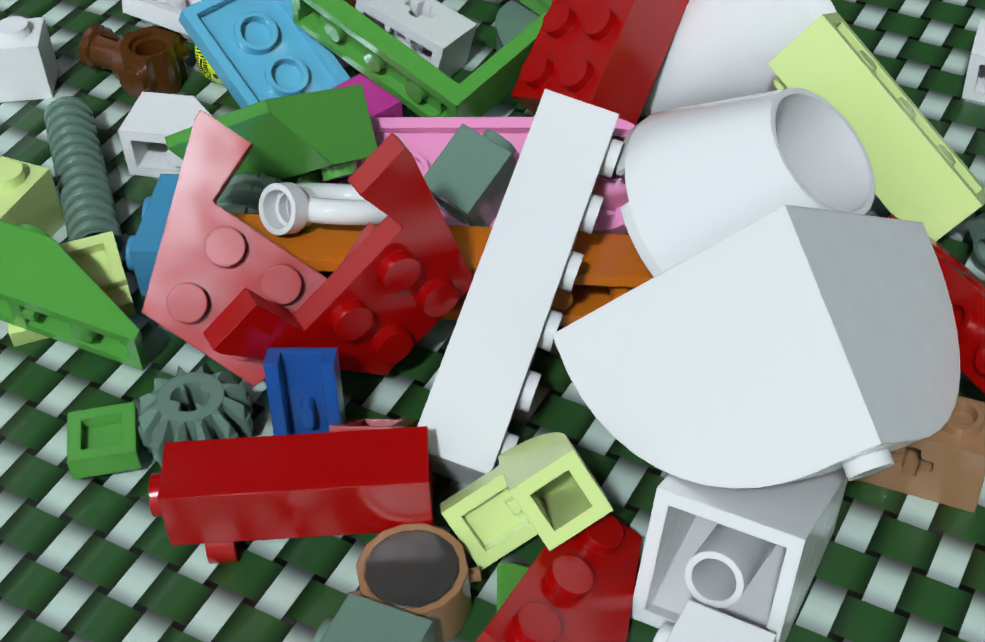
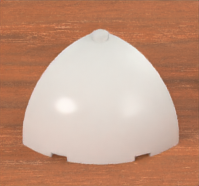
M784 204L552 334L566 371L579 395L597 420L615 439L654 467L680 479L706 486L730 489L761 488L799 481L844 469L848 481L875 474L895 464L890 452L926 439L941 430L953 412L959 392L960 349L951 300L942 270L923 222Z

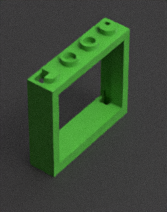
M292 0L293 23L375 84L399 99L402 104L418 116L482 117L513 91L520 76L522 65L528 58L542 26L543 18L553 0H518L540 16L459 84L344 0Z

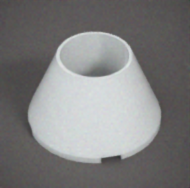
M802 88L775 90L663 110L651 114L627 134L616 165V175L622 176L625 174V186L629 201L620 207L622 217L639 256L653 277L784 204L866 215L872 206L875 196V180L872 166L866 150L854 129L829 102L819 95Z

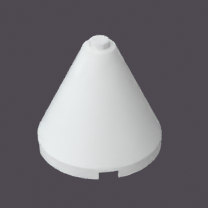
M689 0L638 119L643 116L648 117L663 110L777 90L773 82L777 75L767 63L822 14L837 12L831 0Z

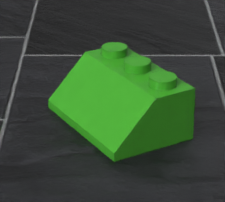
M362 84L265 99L215 118L254 145L235 174H240L241 172L266 173L267 176L281 178L282 182L294 184L322 183L320 173L322 174L323 181L350 176L358 169L356 162L367 159L377 149ZM192 127L165 137L167 148L182 160L185 156Z

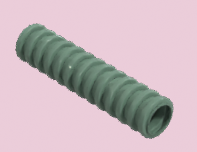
M65 96L57 98L45 109L44 122L68 240L70 242L113 231L120 254L124 242L92 108L79 97Z

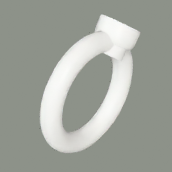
M272 183L263 190L259 199L260 219L264 227L274 235L298 233L305 226L312 225L313 223L367 225L370 222L373 225H379L388 216L361 197L351 184Z

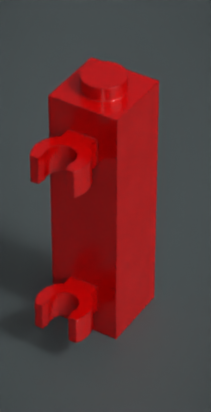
M428 427L165 442L161 472L152 473L149 479L150 510L153 517H163L171 546L205 544L206 556L210 564L239 562L237 541L377 533L379 535L382 531L401 524L425 523L434 526L433 476Z

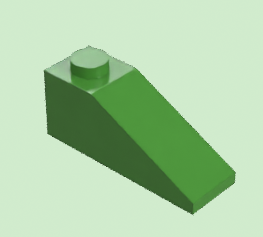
M0 220V320L144 370L149 359L140 329L64 249L46 232L30 224L16 226Z

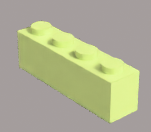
M838 12L822 14L767 63L777 75L773 79L777 90L802 88L811 91L829 102L848 121L861 140L869 157L875 180V196L880 199L891 214L901 220L923 222L928 236L937 241L985 204L984 186Z

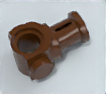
M93 24L82 35V41L79 45V58L82 64L95 70L102 68L111 70L115 78L120 81L123 89L131 97L138 98L142 91L177 94L182 88L183 81L187 78L184 61L188 59L190 52L186 42L176 33L152 26L120 36L114 34L112 29Z

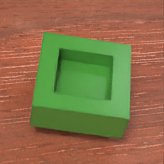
M135 402L68 412L67 464L73 480L141 469V437L138 431L140 422Z

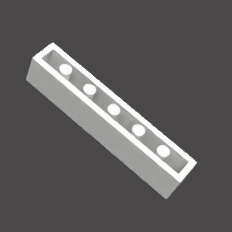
M547 89L544 90L417 427H428L433 473L469 485L499 466L498 456L517 445L520 436L508 432L515 409L529 412L542 375L530 370L537 347L549 352L554 342L552 334L557 332L563 313L552 310V305L559 288L571 292L584 254L572 251L579 231L592 234L604 199L602 196L593 194V190L599 175L608 178L612 177L624 143L612 138L619 117L618 113Z

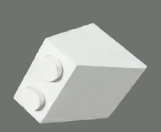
M844 469L789 483L761 488L739 489L706 486L668 474L656 490L634 590L630 618L658 629L663 623L674 626L689 599L777 634L776 642H785L834 532L848 481Z

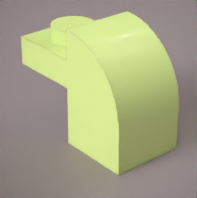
M560 432L536 436L505 451L498 456L499 466L440 503L441 514L481 571L537 534L548 550L551 551L613 511L607 496L567 436Z

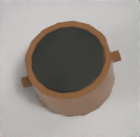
M425 523L401 524L382 531L366 544L356 565L360 590L352 591L351 593L432 620L435 642H448L463 629L471 613L470 583L481 581L479 566L468 568L462 544L446 530Z

